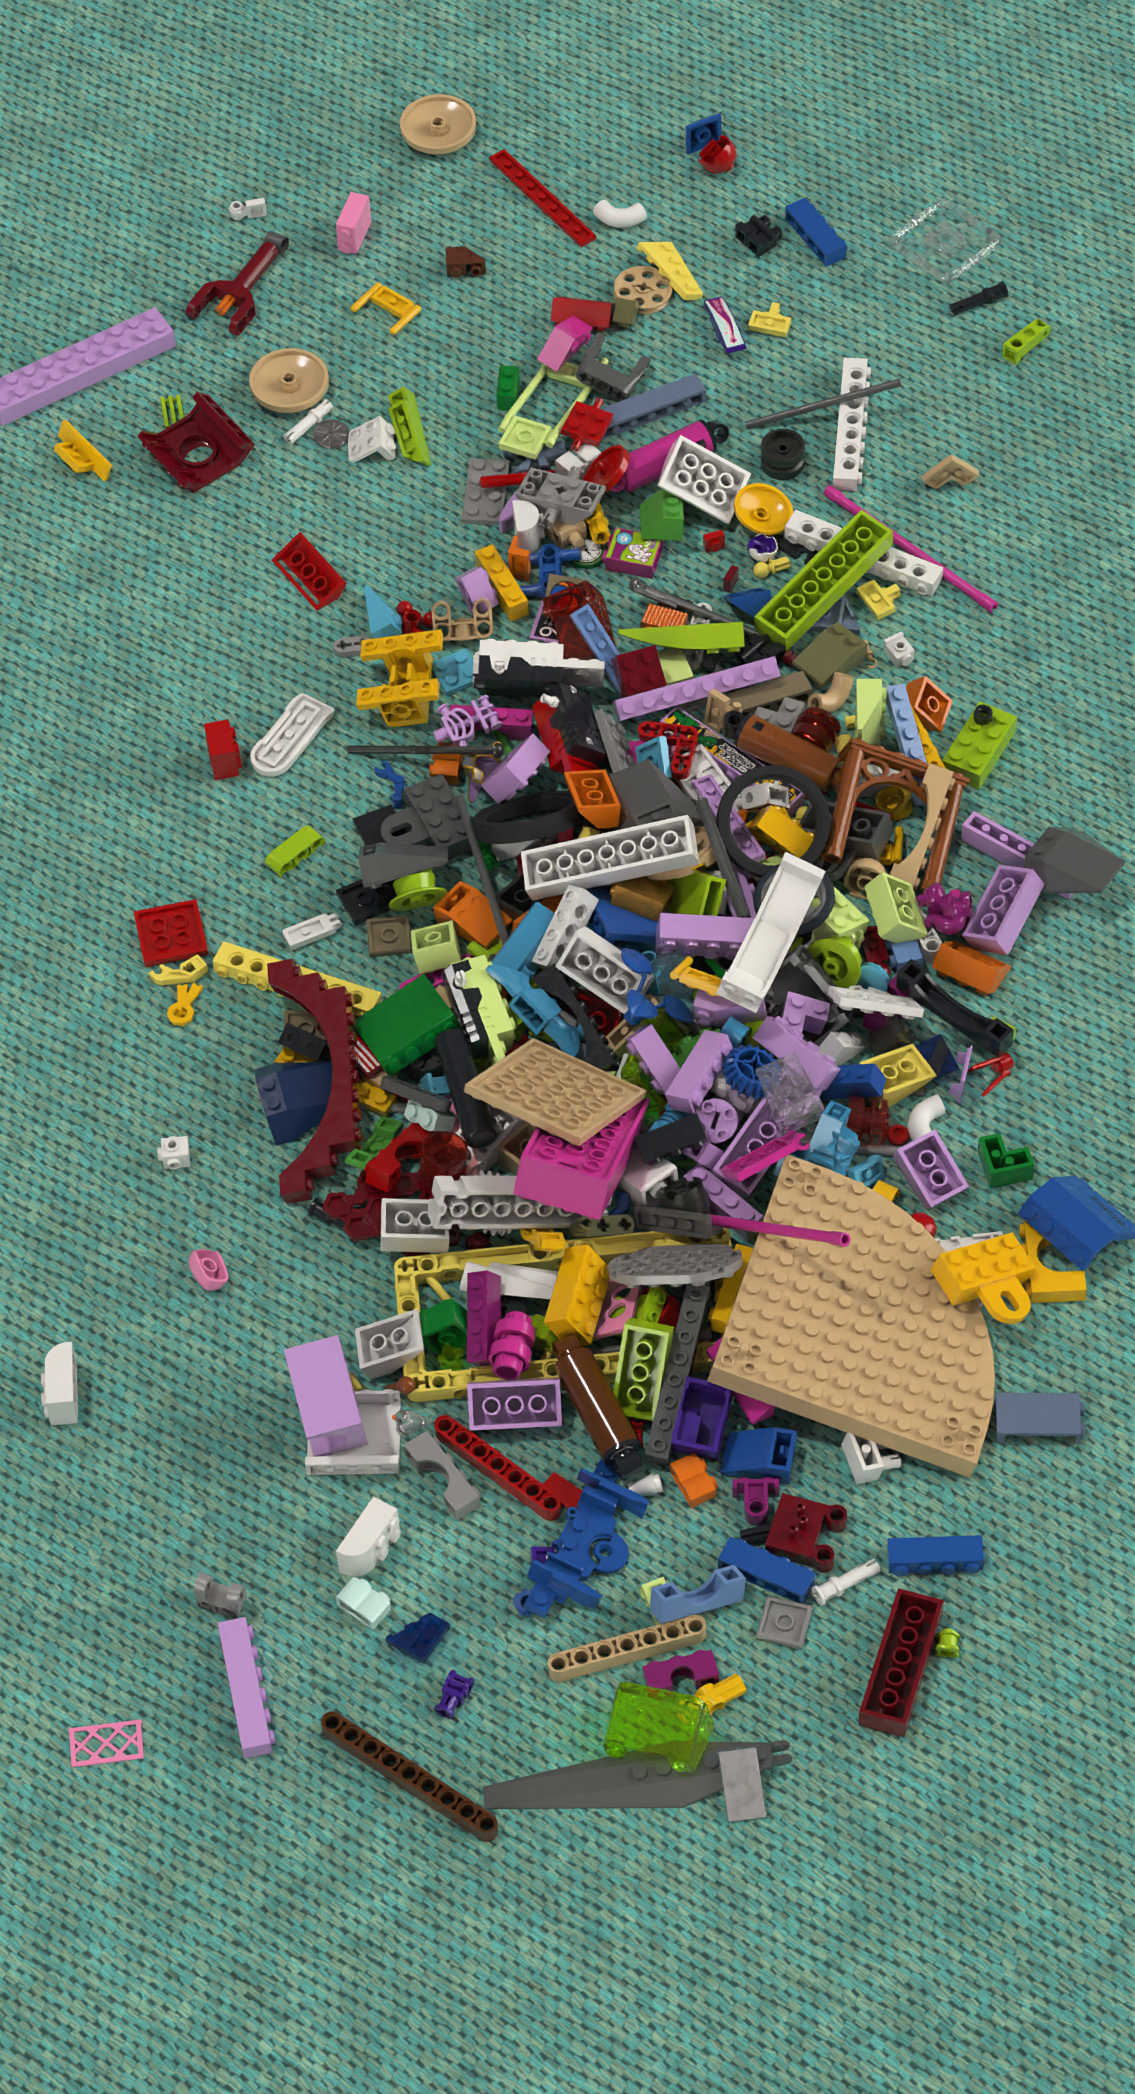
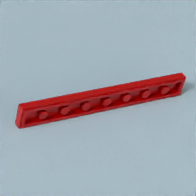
M505 149L489 157V161L581 248L596 239V235Z

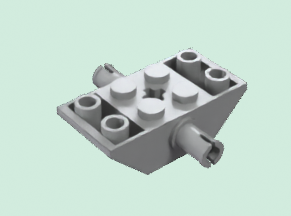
M575 466L571 467L567 476L531 467L518 488L516 497L519 500L534 504L539 514L543 513V517L540 520L541 526L546 528L548 524L547 529H549L554 521L575 525L591 516L606 491V486L580 480L579 478L583 472L579 467L576 470Z

